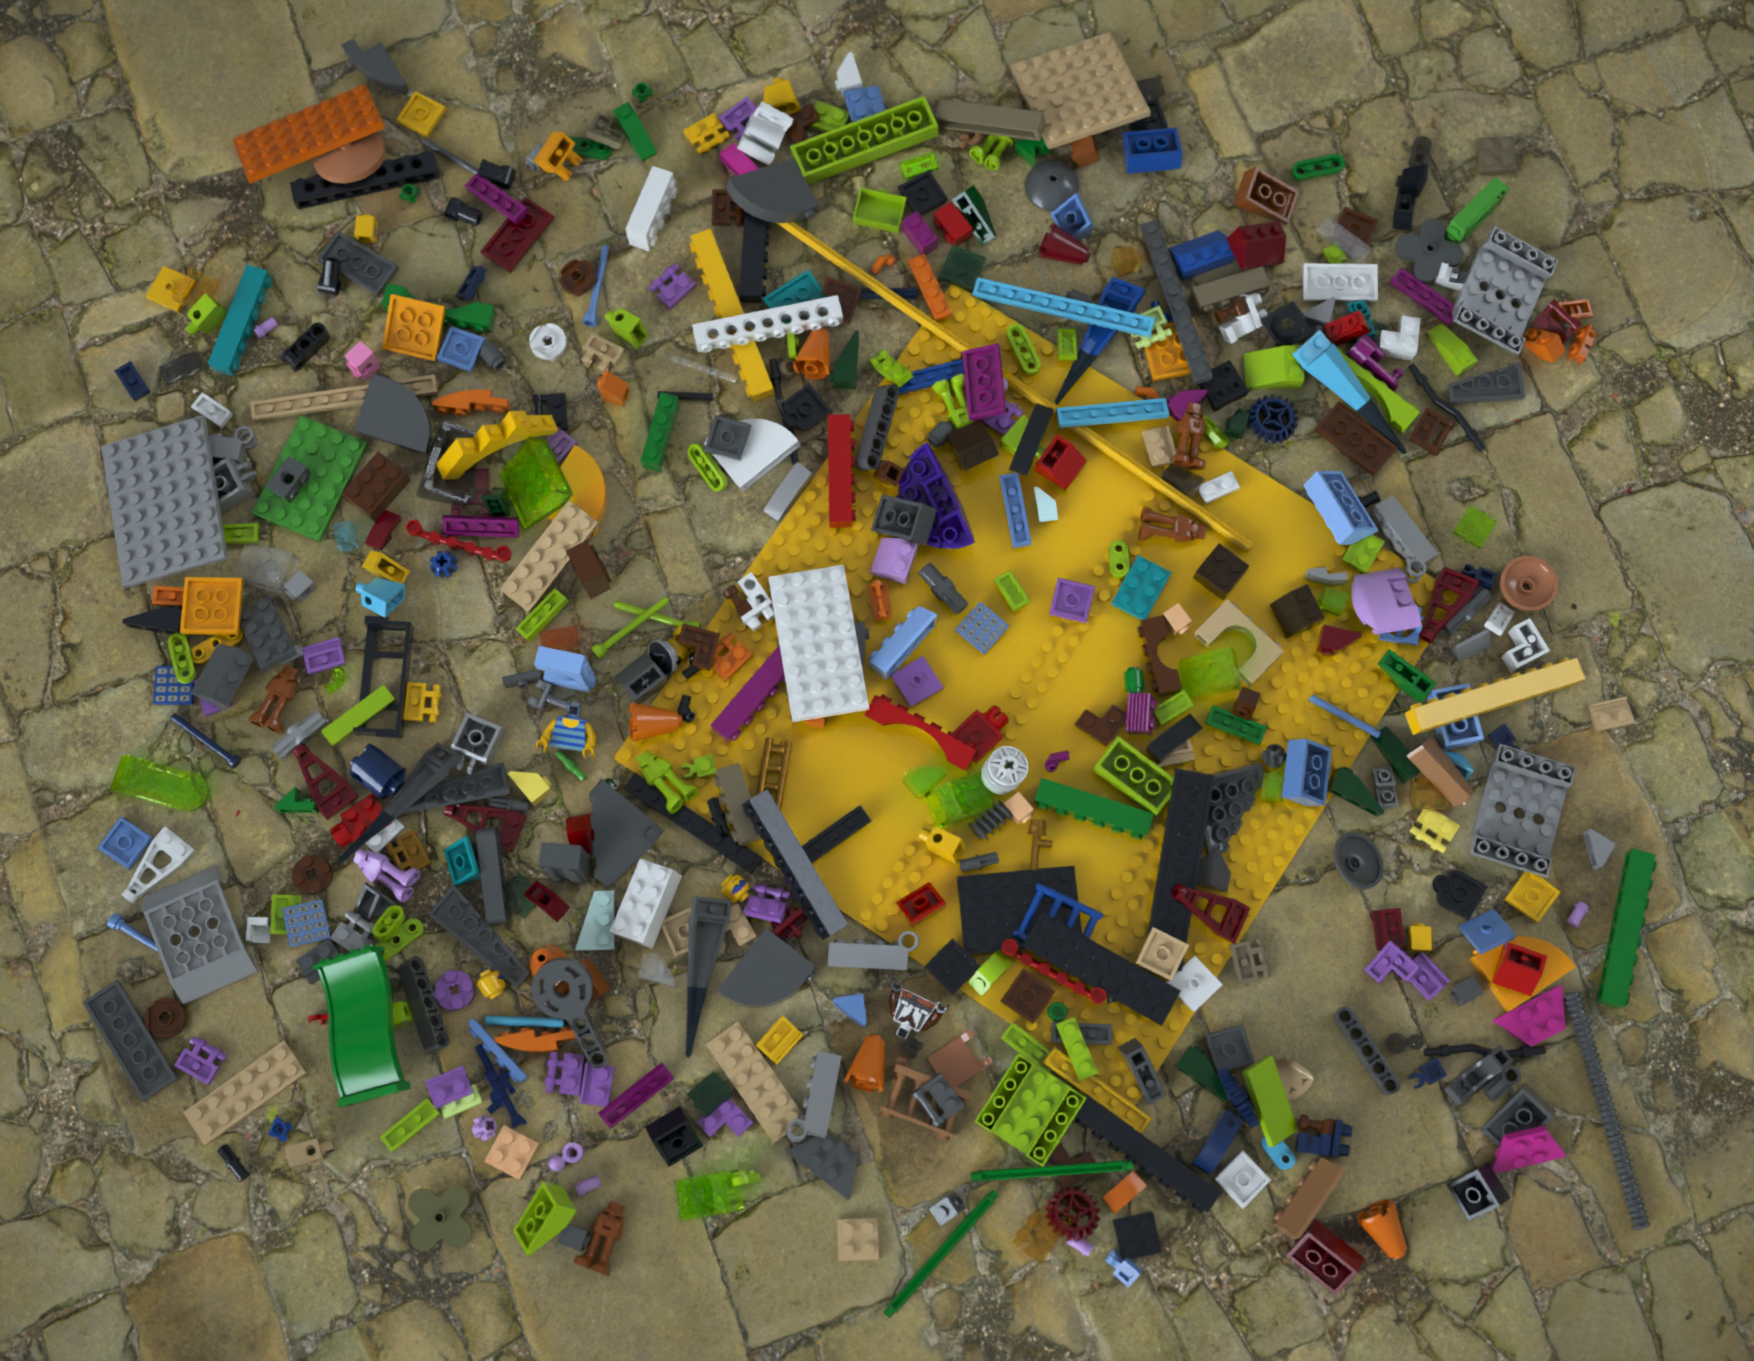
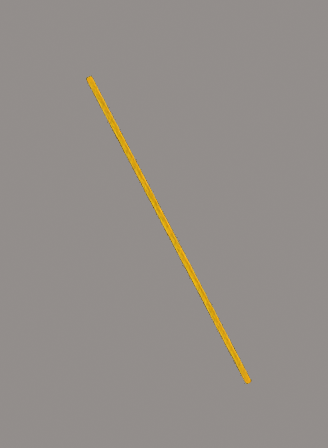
M777 223L961 353L965 350L974 349V347L796 223ZM1002 368L1003 377L1006 378L1011 388L1034 404L1038 403L1054 409L1052 416L1057 419L1055 411L1056 408L1060 407ZM1087 426L1069 427L1246 552H1249L1254 546L1252 541Z

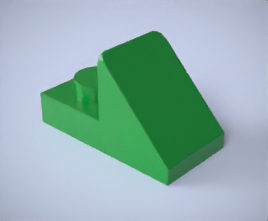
M1029 139L1016 140L1015 152L1033 167L1035 164V154L1043 156L1051 154L1052 149H1048L1044 139L1040 141Z
M297 787L291 789L274 808L279 813H318L316 803L312 799H301L300 802V790Z

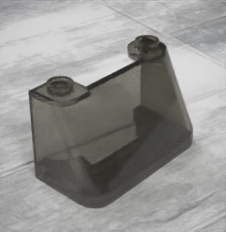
M444 421L436 431L417 490V497L463 507L466 504H470L473 494L470 493L469 487L477 463L470 467L459 479L445 480L442 479L436 464L456 438H473L477 432L448 421Z

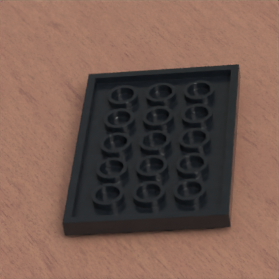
M1074 866L957 876L964 950L969 955L995 953L999 949L1002 951V944L1007 939H1012L1017 943L1018 951L1027 950L1022 947L1024 941L1014 936L1013 933L1016 929H1019L1037 892V883L1078 901ZM1046 894L1043 895L1026 931L1027 934H1029L1041 911L1046 914L1049 913L1055 900L1054 898ZM1062 903L1055 919L1065 924L1073 908ZM1079 912L1072 929L1082 934Z

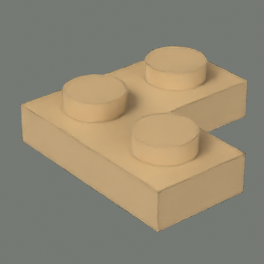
M739 904L732 905L730 921L725 933L731 930L739 947L756 939L757 936Z

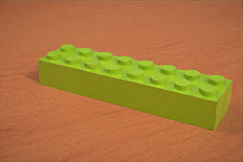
M925 96L791 145V157L794 159L807 184L810 185L938 136V124Z

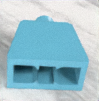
M377 577L369 584L359 582L356 586V592L362 594V606L386 617L404 601L405 584Z

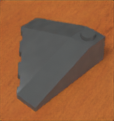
M1262 763L1209 773L1210 775H1215L1204 838V847L1207 854L1216 847L1219 848L1221 854L1228 851L1230 847L1227 844L1232 834L1236 835L1243 823L1240 819L1245 811H1250L1256 798L1253 796L1257 788H1262L1265 783Z
M601 779L589 793V802L593 803V813L590 814L591 829H594V841H591L592 856L596 860L593 876L609 888L653 846L664 830Z

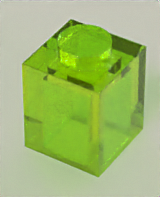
M1326 587L1324 592L1320 591L1317 602L1320 603V610L1340 617L1344 611L1349 594Z
M1271 771L1269 774L1264 773L1261 791L1263 801L1283 803L1284 775Z

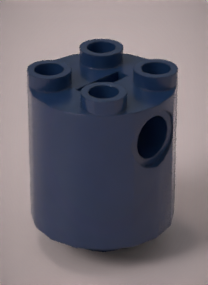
M371 743L364 748L363 753L359 757L355 756L350 762V766H352L351 777L379 799L384 800L392 794L396 795L404 784L406 769Z

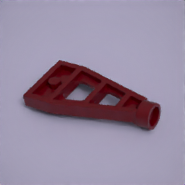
M1447 567L1443 568L1435 582L1423 629L1419 634L1423 641L1433 643L1437 634L1471 600L1480 584L1479 580ZM1444 590L1459 595V598L1452 605L1441 602ZM1437 607L1448 611L1441 621L1432 618Z
M305 743L293 750L292 753L299 762L313 801L327 821L359 798L349 782L314 755ZM317 763L323 769V773L313 779L308 771V767ZM325 778H330L336 783L337 788L327 796H322L318 784Z
M452 804L447 805L444 810L445 816L455 819L474 833L478 829H485L488 818H501L503 820L499 831L501 849L511 853L514 852L527 819L526 815L502 808ZM470 812L483 815L478 826L467 821Z
M1180 883L1172 891V897L1182 902L1214 934L1230 943H1236L1250 907L1236 899L1187 888ZM1198 897L1208 900L1204 912L1195 906ZM1216 904L1226 907L1221 923H1217L1211 916V912Z

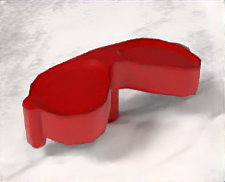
M328 1014L310 1015L308 1023L321 1019V1025H325V1019H329Z

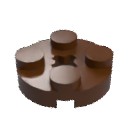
M571 260L564 265L560 272L562 274L561 279L559 278L561 286L567 293L575 297H580L589 291L597 282L595 269L586 260ZM577 274H578L579 276L581 275L580 279L575 280V279H576L575 276H576Z
M317 855L303 856L295 864L292 872V882L300 891L309 895L326 890L333 879L330 864L327 860ZM315 870L317 877L309 880L308 873Z
M171 998L156 1000L145 1013L147 1029L153 1035L160 1038H171L180 1034L184 1030L187 1020L183 1004ZM165 1013H168V1016H170L168 1023L161 1020Z

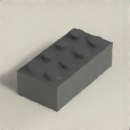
M541 842L538 866L549 879H552V882L564 883V880L572 881V884L583 885L584 882H589L592 859L582 846Z

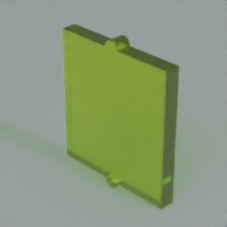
M1470 505L1453 533L1463 538L1465 542H1469L1480 549L1497 521L1487 516L1485 512H1481Z

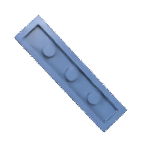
M1018 473L999 475L1012 548L1031 546L1032 542Z
M473 1018L468 1023L471 1027L469 1032L476 1039L478 1037L484 1042L482 1046L488 1053L493 1051L497 1056L495 1059L502 1068L506 1066L511 1071L509 1076L516 1083L518 1081L525 1083L529 1077L503 1048L495 1042L482 1025Z

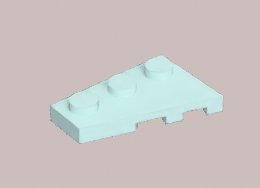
M614 890L594 891L575 951L615 950V934L610 932L615 920Z

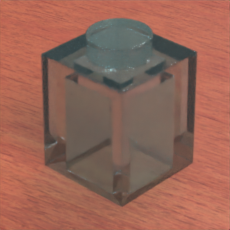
M352 521L333 524L335 543L340 551L350 552L354 548L359 547L356 526Z

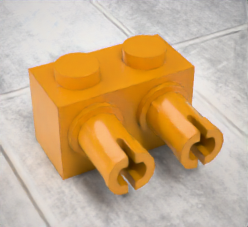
M552 132L533 161L545 172L556 173L564 181H567L570 178L569 176H572V172L563 165V162L567 159L576 167L580 164L578 161L581 162L582 158L572 150L576 143L564 132Z

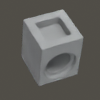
M301 570L283 585L288 590L286 594L293 601L297 599L300 603L318 588Z

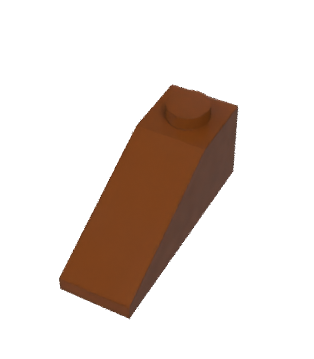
M1094 135L1071 142L1073 152H1070L1072 161L1074 163L1077 162L1079 168L1100 161Z

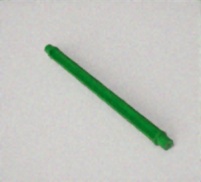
M1122 1159L1121 1161L979 1170L971 1172V1180L983 1182L1116 1171L1126 1172V1170H1134L1133 1160L1125 1161V1159Z
M992 1189L988 1195L984 1196L973 1211L968 1214L939 1249L888 1304L883 1313L889 1319L894 1313L898 1312L975 1225L978 1219L995 1203V1199L999 1196L995 1190Z

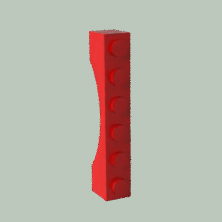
M883 694L881 697L874 696L869 705V710H866L864 714L865 716L883 726L906 724L924 730L938 742L948 762L968 772L978 754V751L974 749L976 745L967 740L964 743L957 740L958 735L950 731L947 734L940 731L942 727L938 724L924 722L925 717L916 712L914 716L907 712L909 708L900 703L897 706L891 703L892 699Z

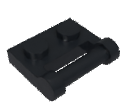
M565 393L535 394L532 396L535 415H543L542 403H547L548 415H552L556 426L562 431L568 430Z

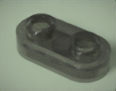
M1419 136L1414 140L1408 162L1409 167L1418 166L1415 162H1419L1420 165L1428 163L1432 146L1431 140L1428 137Z

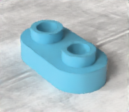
M1263 1136L1261 1146L1274 1164L1282 1170L1292 1168L1295 1164V1156L1286 1143L1281 1141L1274 1147H1268L1265 1136ZM1284 1155L1289 1159L1287 1163L1282 1161Z

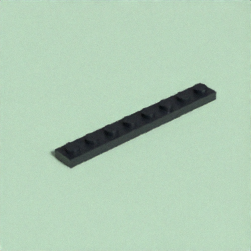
M634 773L624 787V790L751 875L763 859L746 846L739 847L738 842H734L733 838L725 833V836H719L716 826L684 805L676 813L670 814L666 808L667 799L656 786L649 785L638 774Z

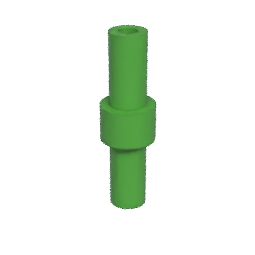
M561 750L556 752L555 756L565 764L564 767L569 772H573L581 781L587 778V775L578 767V764L573 759H570Z

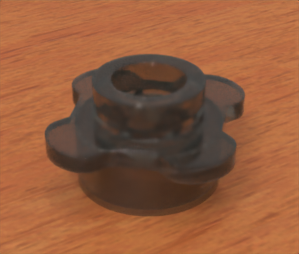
M910 1034L907 1040L900 1045V1050L905 1051L913 1059L916 1058L917 1052L923 1049L924 1044L915 1039L914 1035Z

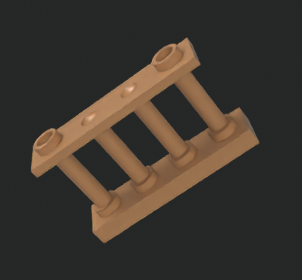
M895 1063L892 1071L897 1072V1079L887 1106L879 1105L878 1109L882 1110L881 1115L891 1119L895 1115L938 1132V1137L948 1141L950 1137L955 1139L956 1135L950 1133L957 1112L947 1118L943 1128L940 1129L931 1125L932 1119L928 1113L925 1116L924 1122L912 1118L919 1101L911 1096L905 1115L894 1111L903 1083L908 1077L915 1079L914 1084L916 1086L914 1091L933 1078ZM951 1085L962 1102L964 1099H970L971 1092ZM932 1098L931 1105L937 1110L938 1103Z

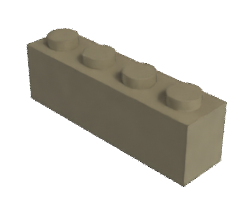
M1263 266L1195 286L1192 289L1191 296L1198 314L1203 312L1208 314L1217 308L1231 306L1232 301L1242 294L1258 293L1263 297L1268 293L1270 283Z
M739 763L716 769L713 781L716 788L719 787L721 794H719L722 806H726L727 812L725 816L728 824H732L733 831L731 833L734 842H738L740 847L761 840L762 838L756 833L751 819L744 813L742 804L751 798Z

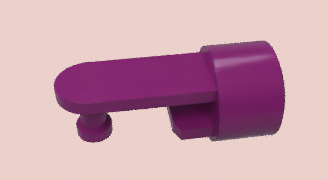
M1363 334L1347 351L1346 355L1359 366L1361 365L1364 369L1369 370L1377 380L1386 383L1390 390L1395 391L1398 388L1397 380L1404 375L1403 370L1396 368L1392 375L1384 370L1377 363L1384 357V353L1378 348V344L1368 335Z

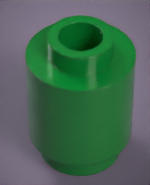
M1129 667L1124 672L1125 691H1127V694L1143 693L1145 689L1143 670H1139V667Z

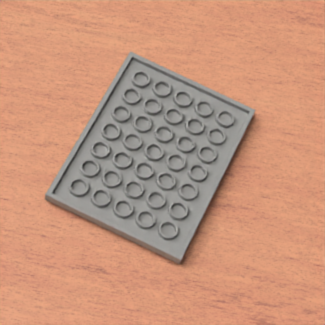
M201 415L101 446L122 587L130 588L228 559L206 417Z

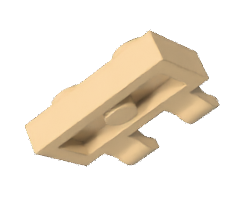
M592 333L583 347L586 353L581 361L583 366L590 368L594 357L601 359L602 361L597 369L599 370L598 373L603 375L605 370L609 371L610 365L616 367L625 350Z

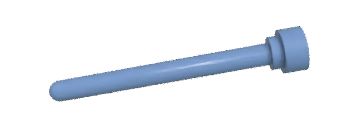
M606 244L602 246L596 274L597 282L594 284L589 311L584 314L583 324L589 327H596L598 323L596 310L609 252V246Z
M114 913L107 923L108 927L113 930H122L158 952L154 940L126 924L123 916Z

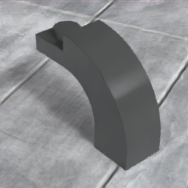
M1499 1045L1464 1070L1444 1090L1458 1106L1481 1085L1502 1072L1514 1060Z

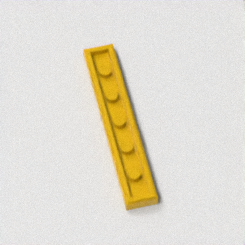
M1055 1046L1042 1062L1083 1094L1091 1097L1142 1134L1152 1118L1094 1075L1079 1081L1070 1057Z

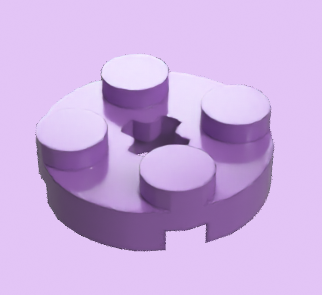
M457 970L447 971L436 982L434 995L442 1007L456 1011L470 1005L475 996V988L471 977L466 973ZM458 985L460 993L452 996L451 987Z

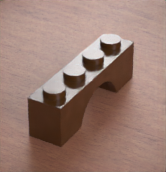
M1164 616L1141 620L1139 627H1137L1139 638L1143 639L1142 652L1148 658L1149 663H1146L1148 674H1152L1153 681H1151V687L1153 692L1157 693V697L1179 693L1182 690L1178 670L1165 666L1160 661L1157 653L1159 643L1166 639L1168 635Z

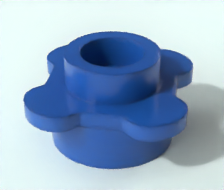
M276 1118L269 1130V1136L277 1137L282 1142L286 1141L288 1132L292 1130V1124L283 1122L281 1118Z

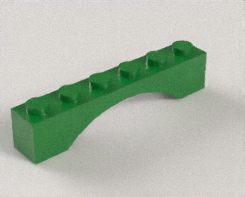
M387 283L381 304L385 311L388 312L391 294L416 298L404 286ZM474 302L467 306L446 309L443 325L448 326L452 324L461 329L471 328L479 333H491L497 312L494 305Z

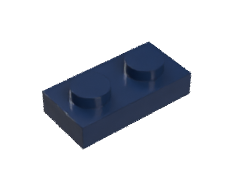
M472 266L455 297L460 301H470L475 296L478 285L483 282L487 270L483 266Z
M131 361L114 370L135 402L151 392Z

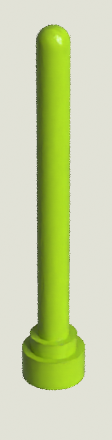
M663 597L603 644L596 643L591 647L593 652L601 660L606 656L607 649L667 605L669 599Z
M615 601L613 604L617 609L639 616L646 611V609L620 601ZM658 613L649 618L674 627L682 626L684 623L701 628V623L699 622L687 623Z

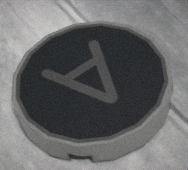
M662 638L651 641L648 646L649 657L665 675L676 672L678 669V665H676L678 656L672 645L667 641H662Z

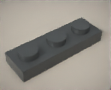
M1060 1022L1051 1023V1043H1063L1056 1024ZM1077 1023L1086 1044L1112 1045V1024Z

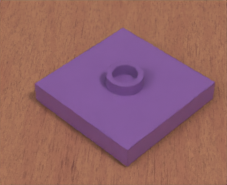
M1058 578L1049 615L1086 624L1095 586Z
M924 656L890 676L910 708L943 690L942 684Z

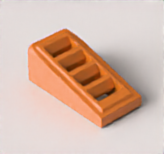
M1588 299L1558 303L1575 320L1593 316ZM1553 310L1551 311V315L1559 323H1567Z

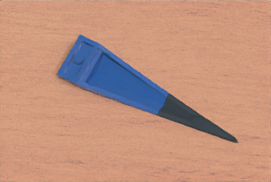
M1112 277L1103 290L1098 305L1134 313L1137 305L1145 295V289ZM1089 325L1077 353V360H1074L1056 397V405L1059 404L1117 334L1118 330Z

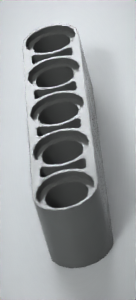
M894 384L879 386L874 392L855 459V465L860 471L877 469L880 465L899 397V389Z
M497 827L478 829L476 831L486 921L488 925L509 922V908L499 830Z
M414 956L398 966V973L423 1048L428 1054H434L449 1045V1037L425 965L421 958Z
M1342 1007L1335 1011L1333 1015L1334 1023L1378 1090L1384 1095L1397 1093L1400 1089L1398 1078L1353 1010L1348 1007ZM1340 1012H1345L1348 1015L1347 1022H1343L1340 1019ZM1352 1029H1356L1359 1032L1358 1039H1354L1351 1036ZM1363 1046L1369 1047L1371 1051L1370 1056H1365L1362 1053ZM1375 1063L1380 1064L1382 1067L1380 1074L1376 1073L1373 1069ZM1387 1080L1393 1083L1392 1091H1388L1385 1088Z

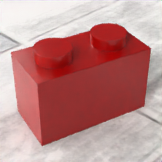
M952 201L934 212L933 224L935 228L942 231L948 244L951 243L954 248L972 237L973 228Z

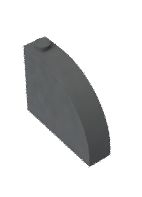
M794 159L731 177L726 186L730 197L739 207L752 216L769 222L791 223L803 219H811L816 216L820 206Z
M379 373V375L373 374L354 431L358 434L428 456L432 444V426L427 410L422 402L407 387L391 380L390 376Z
M765 928L718 988L717 993L726 1000L744 1007L765 1008L774 1006L796 994L807 981L811 982L817 974L815 972L816 966Z

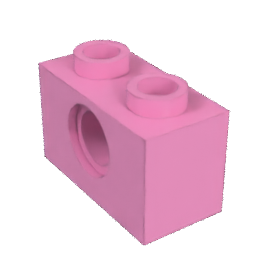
M361 341L345 355L348 361L346 365L351 369V373L357 379L361 377L365 382L381 368L374 353Z

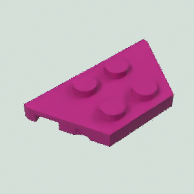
M1559 985L1494 1019L1493 1022L1506 1029L1513 1037L1520 1039L1526 1046H1534L1566 1029L1562 986Z
M1543 1125L1505 1134L1501 1140L1500 1147L1497 1148L1494 1154L1496 1159L1493 1165L1490 1164L1495 1173H1500L1564 1158L1566 1154Z

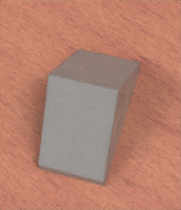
M1334 296L1303 312L1309 326L1321 325L1325 328L1324 325L1329 323L1335 303Z
M1589 829L1583 833L1592 869L1595 871L1604 866L1616 843L1595 830Z

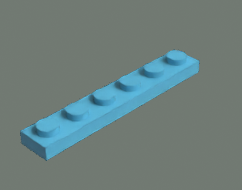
M1166 398L1056 408L1055 411L1059 428L1162 419L1169 416Z

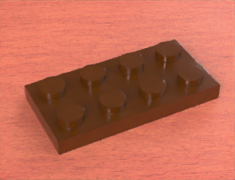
M1339 401L1314 430L1372 476L1378 472L1398 448Z

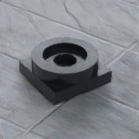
M1295 300L1278 307L1272 313L1261 318L1262 323L1277 347L1292 345L1313 332ZM1290 318L1293 321L1294 326L1291 330L1282 329L1281 321L1283 319Z

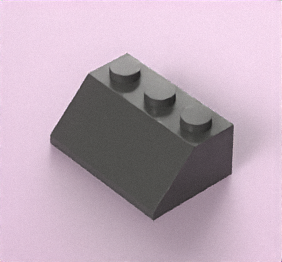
M217 644L190 694L226 711L255 657L239 648Z

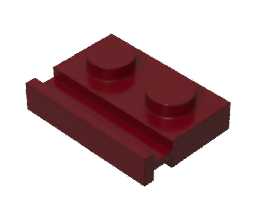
M1401 908L1371 911L1376 950H1382L1389 941H1393L1399 948H1406Z

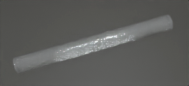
M669 354L667 359L670 362L735 384L739 380L737 376Z

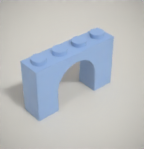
M543 646L538 647L534 665L538 670L545 671L544 682L588 693L591 692V688L595 687L597 678L585 655Z

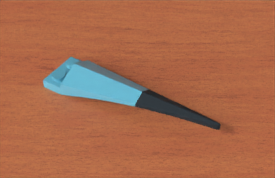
M1321 330L1314 333L1292 353L1303 369L1355 409L1383 436L1396 445L1402 454L1407 453L1334 343L1331 344Z

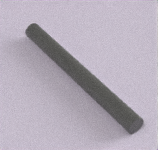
M427 138L422 140L423 145L474 175L478 172L479 169L431 140Z

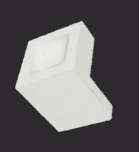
M248 917L246 941L269 944L271 942V919L268 917Z

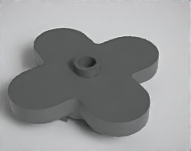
M1434 218L1427 219L1422 223L1418 235L1404 234L1395 243L1396 254L1402 259L1412 261L1414 264L1413 275L1423 283H1430L1436 279L1441 263L1449 264V267L1453 268L1460 264L1464 256L1463 249L1459 244L1444 240L1445 226L1440 220Z

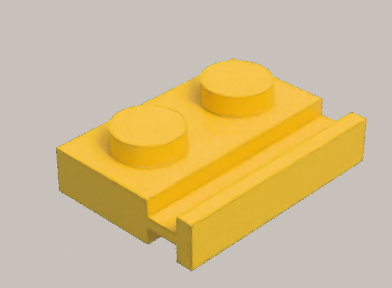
M781 1015L755 1045L777 1065L803 1034Z

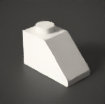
M852 52L847 54L836 72L837 80L834 81L836 91H840L842 97H844V90L862 88V81Z

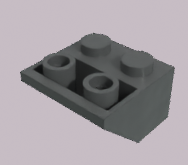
M646 653L615 676L631 698L638 704H642L669 683L664 673Z

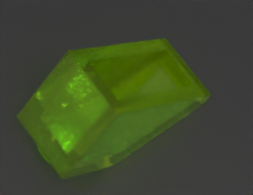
M917 766L914 770L912 768L903 775L905 777L903 784L919 800L948 774V770L939 767Z

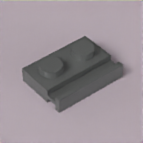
M329 938L295 961L308 979V982L312 985L320 980L318 970L313 969L312 965L319 964L320 960L332 957L334 959V955L340 953Z

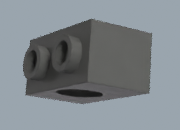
M288 456L266 487L271 493L290 503L291 500L298 496L300 488L309 481L311 473L307 467ZM294 478L293 482L287 484L288 479Z

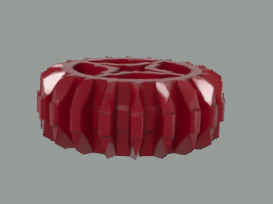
M1067 1186L1066 1190L1062 1187L1059 1189V1193L1054 1192L1053 1198H1049V1205L1045 1208L1049 1213L1045 1217L1050 1219L1048 1226L1055 1227L1053 1233L1060 1232L1059 1238L1066 1235L1067 1241H1070L1073 1237L1075 1242H1078L1080 1237L1085 1240L1087 1235L1091 1236L1094 1233L1093 1229H1097L1098 1224L1096 1222L1100 1221V1217L1097 1214L1100 1213V1209L1094 1207L1098 1204V1201H1091L1093 1194L1085 1195L1086 1189L1079 1192L1078 1186L1074 1188V1191L1071 1186ZM1067 1200L1066 1208L1058 1211L1059 1203ZM1073 1211V1213H1076V1216H1072L1069 1212ZM1088 1216L1087 1224L1079 1227L1080 1219Z

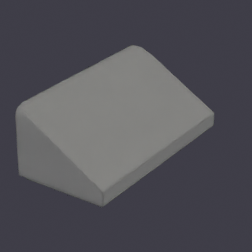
M1485 629L1455 645L1452 653L1456 660L1461 662L1488 648L1491 645L1490 630Z

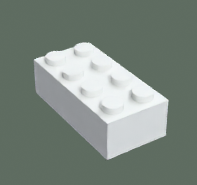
M652 166L625 229L629 245L649 252L652 246L656 245L657 233L659 230H662L664 226L663 219L665 215L669 214L671 209L670 203L672 199L676 198L678 192L673 172Z
M639 859L610 932L620 938L652 949L682 875L673 869Z

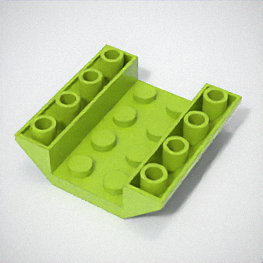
M1018 1053L974 1122L989 1132H993L1043 1167L1085 1102L1086 1097Z

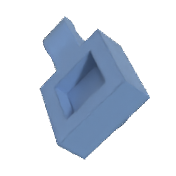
M1114 1249L1105 1259L1109 1265L1115 1268L1112 1274L1127 1287L1142 1272L1128 1257L1122 1260L1120 1254Z

